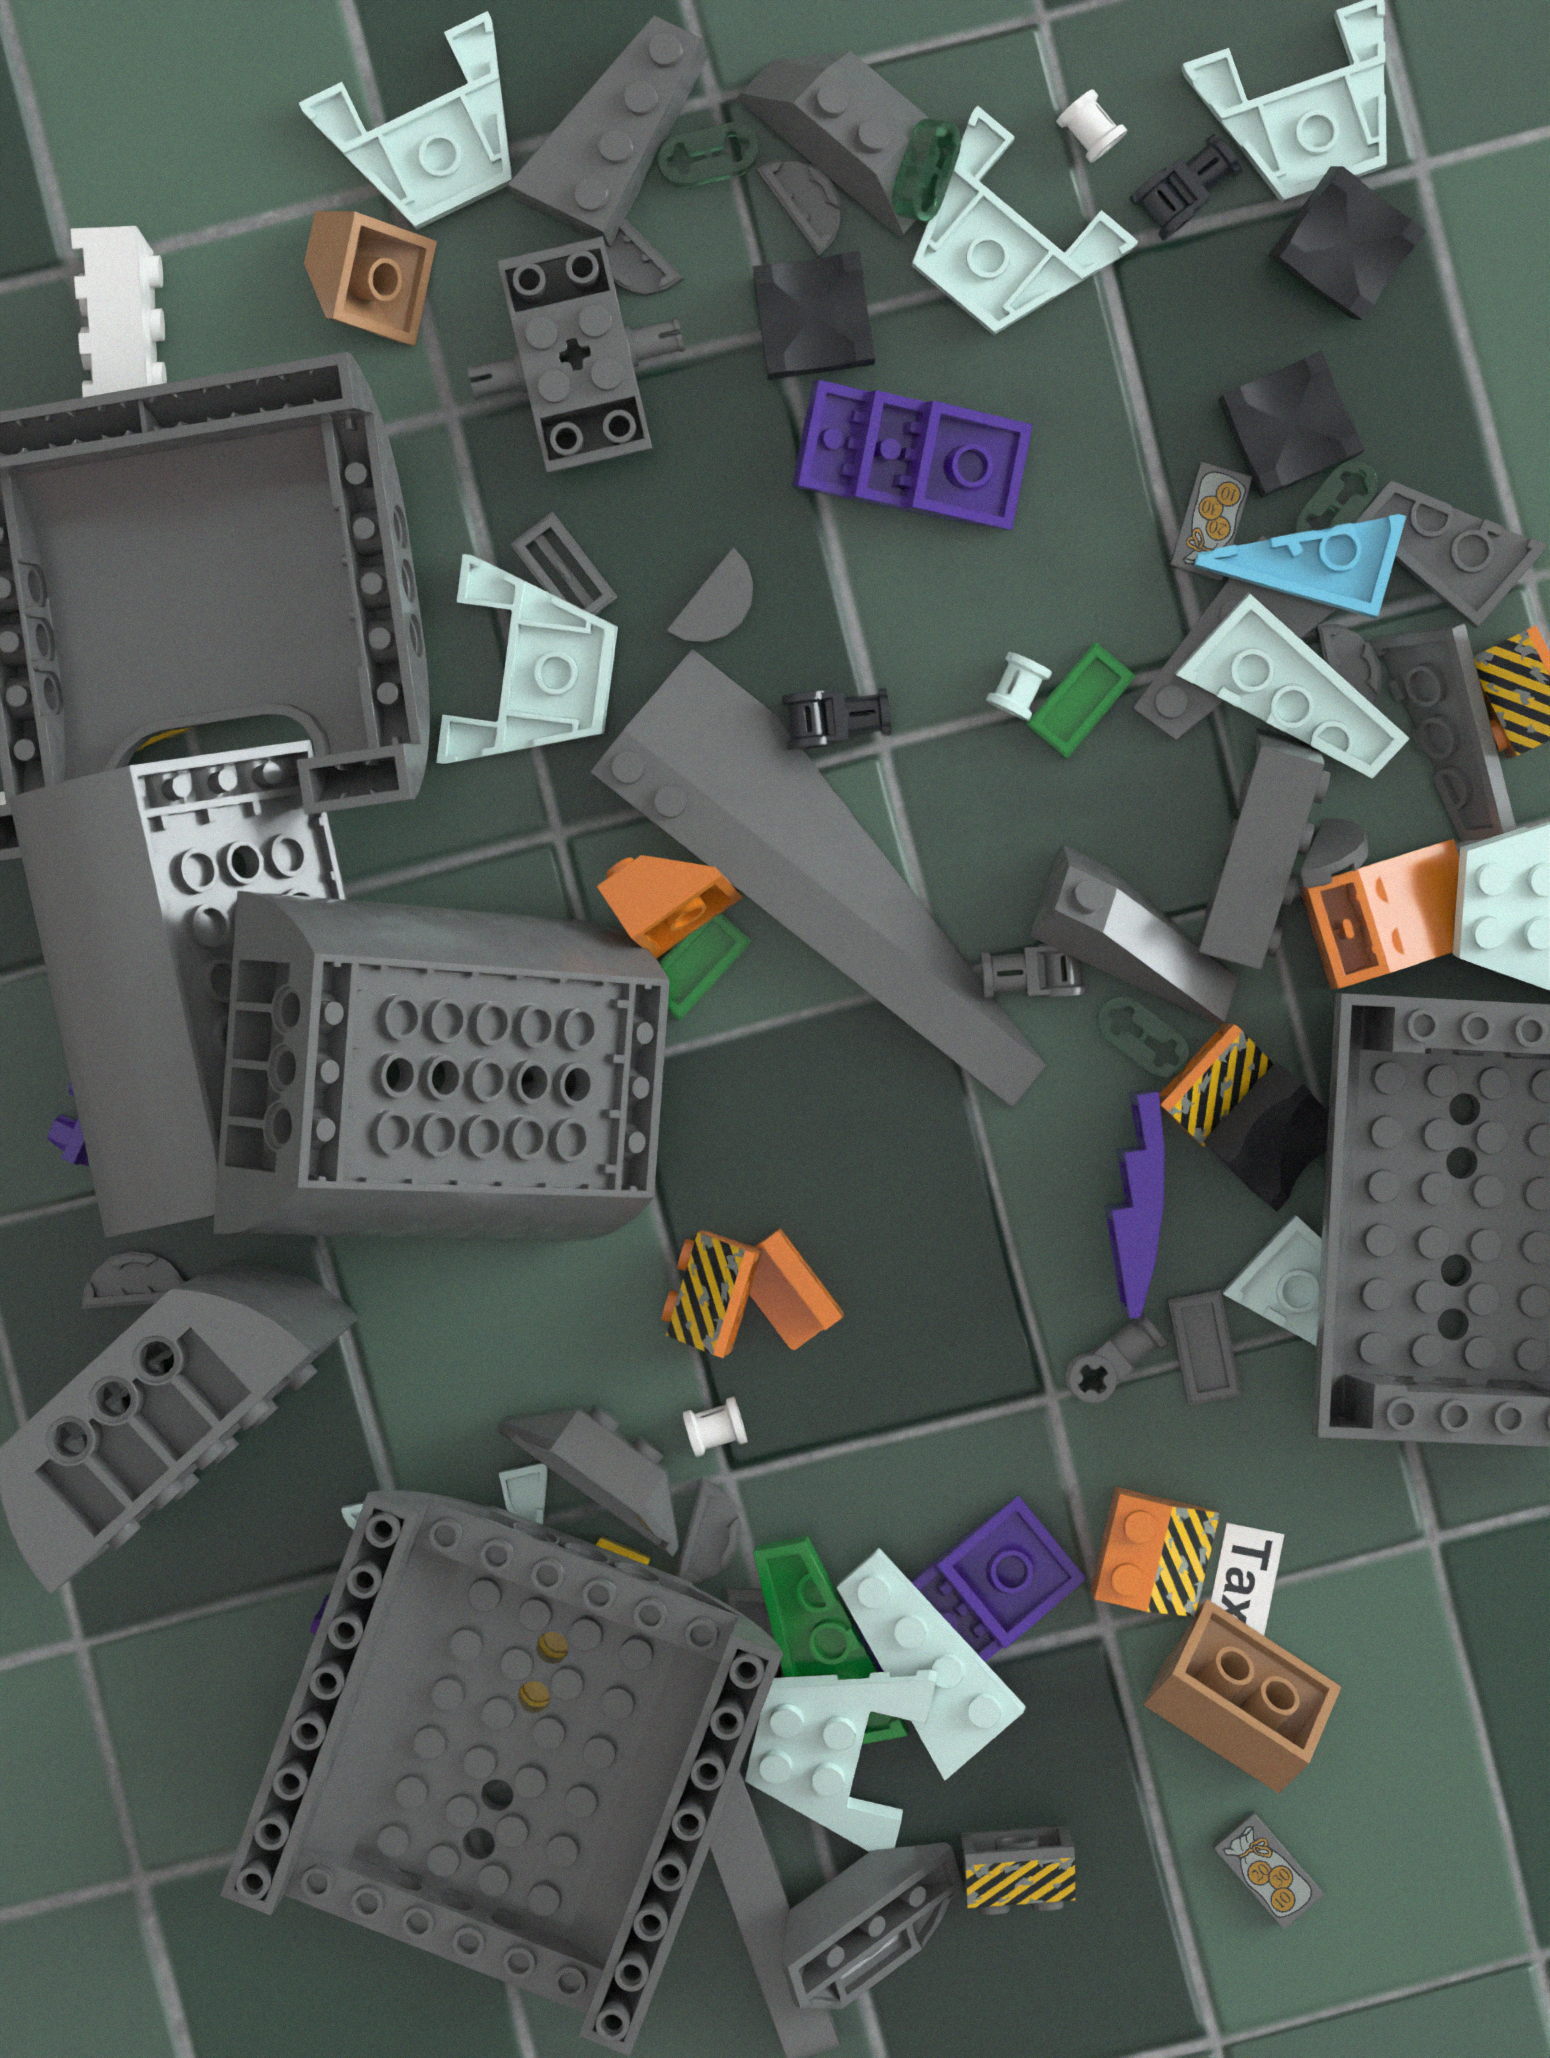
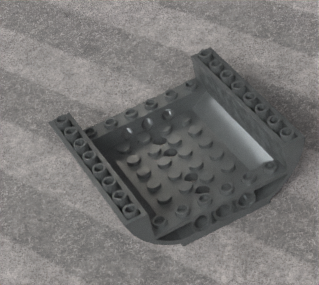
M407 1490L368 1492L220 1896L268 1915H272L284 1896L290 1897L583 2012L587 2015L579 2037L630 2056L779 1667L783 1652L761 1627L721 1600L692 1586V1582L493 1505L488 1507L431 1493ZM547 1632L561 1634L568 1643V1653L560 1658L548 1657L540 1648V1637ZM530 1681L542 1683L549 1691V1703L542 1707L528 1705L521 1695L522 1685ZM494 1779L505 1781L513 1791V1800L504 1805L491 1802L485 1794V1784ZM475 1828L487 1830L494 1838L495 1848L488 1853L475 1852L467 1843V1833Z

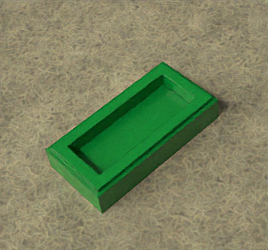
M1094 642L1025 725L1062 757L1067 759L1136 675L1098 643Z
M722 914L717 915L676 944L659 963L670 979L668 1011L679 1021L752 942Z

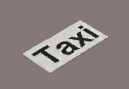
M1227 1523L1211 1602L1264 1636L1285 1534Z

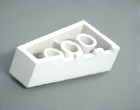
M137 226L71 229L72 249H78L83 255L85 273L74 276L76 299H79L82 317H88L89 327H81L80 333H78L82 366L84 371H91L92 380L83 381L82 383L83 397L167 383L164 362H157L156 341L165 340L162 308L155 309V288L163 287L161 256L153 255L152 249Z

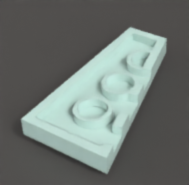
M1249 592L1175 672L1177 676L1202 687L1217 697L1253 714L1281 731L1289 733L1372 779L1410 739Z
M1293 1215L1221 1293L1316 1346L1322 1239L1298 1216Z
M880 1548L875 1550L837 1586L838 1591L884 1672H890L891 1677L916 1676L917 1670H933L938 1672L926 1724L912 1721L944 1781L1024 1712L1026 1706Z

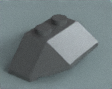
M844 51L772 60L739 94L737 99L900 239L935 201L932 120L853 52Z
M574 1405L507 1416L496 1431L528 1452L672 1557L675 1554L680 1540L668 1467L660 1462L664 1453L656 1446L640 1436L632 1442L616 1430L621 1424L620 1421L598 1405H594L590 1411L583 1405Z
M943 1842L870 1851L789 1911L781 1965L794 2005L800 2009L812 2007L842 2010L923 1949L942 1921L950 1900H956L964 1888L952 1846Z

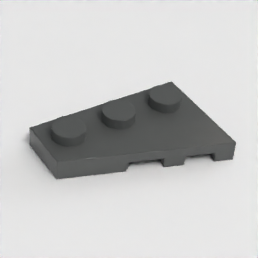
M1392 480L1353 523L1386 518L1395 514L1406 516L1395 560L1474 628L1480 626L1549 546L1536 539H1528L1504 529V526L1487 519L1482 520L1455 509L1446 502Z

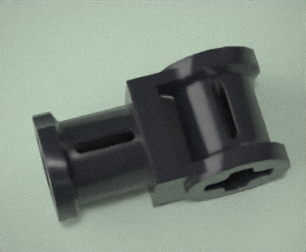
M1215 134L1210 135L1206 139L1207 146L1186 163L1179 158L1170 167L1164 168L1152 176L1129 198L1134 205L1140 204L1160 228L1158 235L1163 241L1186 225L1200 211V208L1208 203L1211 197L1209 194L1211 190L1228 176L1237 177L1243 172L1242 166L1235 154ZM1214 164V166H1212L1208 171H1206L1203 175L1199 176V174L1206 170L1210 165Z
M878 688L877 693L872 695L845 698L844 691H809L782 696V704L788 706L792 737V739L787 741V750L836 745L835 743L848 742V735L881 732L883 737L891 736L887 688ZM807 708L810 710L812 732L807 731L805 709ZM867 712H874V713H875L874 715H867V716H858V717H850V716H849V715H851V714H858V713H867Z

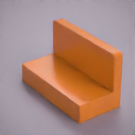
M778 1228L755 1246L763 1249L749 1295L790 1349L796 1350L821 1330H827L843 1318V1310L781 1228Z

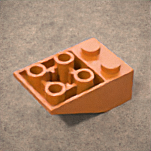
M1454 839L1360 867L1354 872L1351 870L1331 876L1332 883L1312 888H1304V885L1299 886L1330 989L1347 987L1453 952L1459 854Z

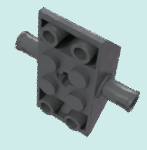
M603 236L497 261L518 350L513 351L514 357L475 366H467L469 379L472 382L470 384L474 399L478 400L481 397L522 388L523 393L528 392L547 474L652 450L634 367L639 366V360L677 351H685L678 317L630 329L629 324L624 325ZM575 348H580L582 353L591 354V356L583 359V368L580 370H573L569 362L562 363L563 359L569 356V351Z

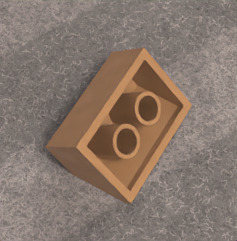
M1207 1599L1201 1605L1195 1617L1161 1666L1143 1705L1279 1794L1310 1763L1341 1686Z

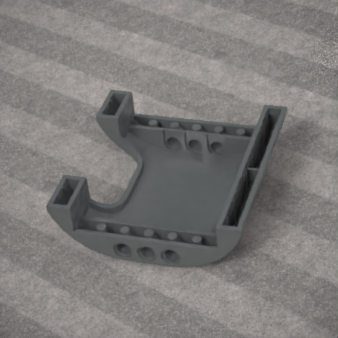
M351 353L331 354L0 412V766L6 804L0 805V861L22 858L9 797L63 781L125 767L134 752L149 739L172 730L268 715H285L299 722L313 741L315 757L297 760L305 815L416 799L426 770L429 749L430 705L427 659L409 531L398 472L389 438L370 386Z

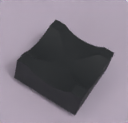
M1330 166L1268 256L1349 318L1364 321L1392 274L1416 247L1427 230L1379 197L1345 167Z
M860 251L807 261L753 266L768 380L875 365V353Z
M1322 350L1272 374L1223 393L1218 399L1261 498L1355 458L1365 450L1359 434L1342 403Z
M1276 1061L1264 1076L1254 1083L1252 1089L1229 1114L1218 1122L1215 1129L1203 1142L1251 1191L1277 1212L1290 1198L1292 1188L1302 1171L1315 1158L1327 1151L1329 1112L1299 1079Z

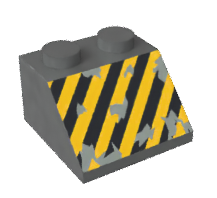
M1067 1825L961 1833L967 1908H978V1913L983 1915H998L1009 1912L1010 1905L1031 1904L1033 1910L1052 1911L1063 1908V1901L1075 1900V1851Z

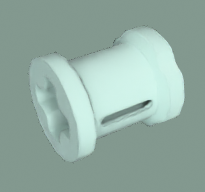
M1008 652L1005 659L1009 664L995 693H988L986 702L1017 718L1029 721L1032 716L1029 707L1042 680H1049L1052 672L1024 656Z

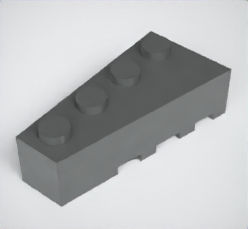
M654 15L508 183V187L515 200L592 239L603 236L605 245L611 247L620 231L619 227L624 218L626 219L708 59L703 39Z
M1257 728L1251 747L1256 748L1258 756L1254 769L1248 768L1247 772H1244L1237 805V809L1241 810L1238 820L1233 819L1229 825L1222 853V860L1225 861L1223 870L1218 869L1216 872L1197 943L1199 953L1261 970L1265 956L1274 957L1278 950L1283 926L1276 924L1281 904L1290 906L1293 901L1299 875L1291 873L1297 853L1306 855L1315 826V824L1307 822L1313 802L1322 804L1331 773L1323 771L1325 764L1321 751L1302 740Z

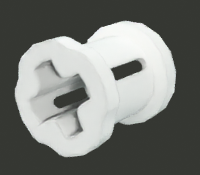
M1093 89L1072 103L1056 121L1061 128L1068 127L1088 151L1086 158L1090 163H1093L1108 152L1128 131L1123 124L1116 126L1096 102L1098 94Z
M734 1396L726 1398V1404L695 1414L691 1410L683 1412L688 1436L696 1457L703 1456L706 1449L732 1441H737L740 1445L748 1442Z

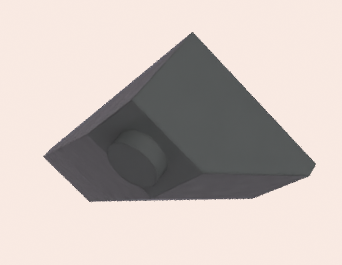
M1062 844L1058 849L1030 936L1221 1026L1226 1020L1238 977L1214 956L1199 953L1198 943L1114 869Z

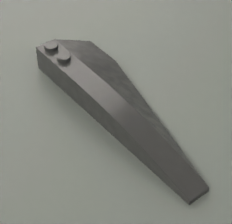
M692 649L591 770L592 775L704 864L716 867L742 894L1007 1104L1014 1107L1046 1067L1045 1063L995 998L984 999L981 980L803 749L787 750V741L792 739L791 733L778 716Z

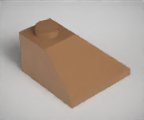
M315 211L304 265L325 317L408 346L416 345L437 241L358 212Z

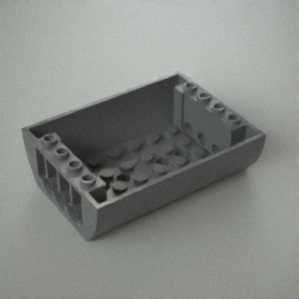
M311 740L130 765L63 781L9 797L105 1238L215 1214L237 891L347 900L328 812L313 815L304 814L297 760L315 757ZM234 850L238 851L246 862L247 870L243 878L235 872L232 866Z
M237 891L213 1234L586 1241L615 1232L639 1215L654 1198L670 979L647 948H642L631 939L628 933L606 923ZM395 1060L399 1066L400 1076L396 1086L391 1089L386 1080V1072L390 1063ZM441 1063L445 1070V1080L441 1089L436 1091L432 1083V1074L437 1064ZM529 1068L533 1074V1086L530 1092L525 1095L522 1090L521 1080L524 1072Z
M1335 993L1312 1434L1318 1438L1550 1447V1005ZM1465 1093L1473 1101L1474 1113L1468 1122L1458 1124L1452 1119L1449 1107L1455 1096ZM1463 1147L1470 1154L1471 1167L1464 1176L1455 1178L1447 1169V1157L1455 1148ZM1458 1255L1465 1263V1275L1457 1284L1448 1285L1441 1276V1266L1449 1256ZM1455 1308L1462 1316V1329L1455 1337L1446 1339L1438 1330V1320L1444 1311Z
M232 1260L175 1286L164 1294L0 1447V1494L9 1528L25 1561L50 1595L110 1547L114 1551L118 1550L141 1528L138 1523L153 1509L156 1508L159 1511L172 1499L175 1502L180 1500L200 1481L193 1472L198 1468L203 1471L211 1462L216 1466L233 1451L239 1443L232 1436L241 1428L244 1431L250 1426L256 1429L279 1407L272 1399L286 1386L294 1393L318 1371L311 1363L350 1328L360 1316L344 1301L312 1280L281 1267L252 1261ZM173 1354L174 1363L169 1371L165 1360ZM129 1394L131 1397L130 1406L127 1404L126 1396H128Z

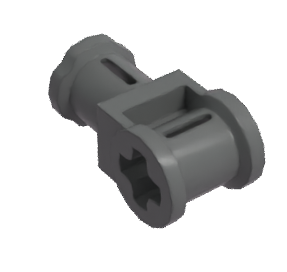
M1046 943L1037 944V947L1023 948V953L992 956L989 951L980 952L984 999H992L994 993L1026 991V996L1041 995V998L1089 994V987L1083 984L1081 960ZM1061 956L1064 958L1065 982L1062 981ZM1021 970L1022 972L1021 975L997 976L999 971Z
M1142 1313L1141 1317L1132 1318L1108 1339L1105 1338L1088 1353H1081L1074 1357L1067 1365L1065 1383L1069 1391L1081 1401L1091 1404L1101 1403L1112 1395L1117 1383L1134 1370L1133 1367L1156 1347L1161 1350L1164 1349L1168 1343ZM1085 1365L1094 1370L1100 1366L1103 1369V1372L1098 1376L1102 1385L1096 1391L1089 1386L1082 1389L1078 1386L1084 1379L1080 1370Z

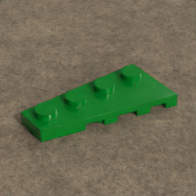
M803 1536L755 1546L753 1556L774 1640L783 1652L780 1664L784 1678L837 1675L838 1680L869 1678L870 1673H878L879 1670L809 1537ZM870 1712L862 1745L905 1737L910 1729L905 1719Z

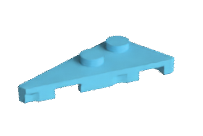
M1395 514L1371 521L1342 524L1318 531L1311 530L1244 545L1216 548L1212 551L1197 553L1193 567L1375 619L1380 612L1406 516Z

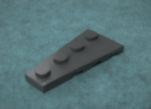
M1261 536L1257 542L1265 541L1268 539H1266L1264 536ZM1229 578L1132 710L1175 741L1225 701L1202 687L1177 676L1175 672L1248 592L1300 639L1337 608Z
M1465 623L1384 634L1368 640L1373 646L1376 656H1383L1393 680L1387 683L1396 702L1404 700L1417 729L1411 731V734L1419 751L1424 750L1434 764L1437 773L1432 779L1461 841L1488 839L1516 830Z

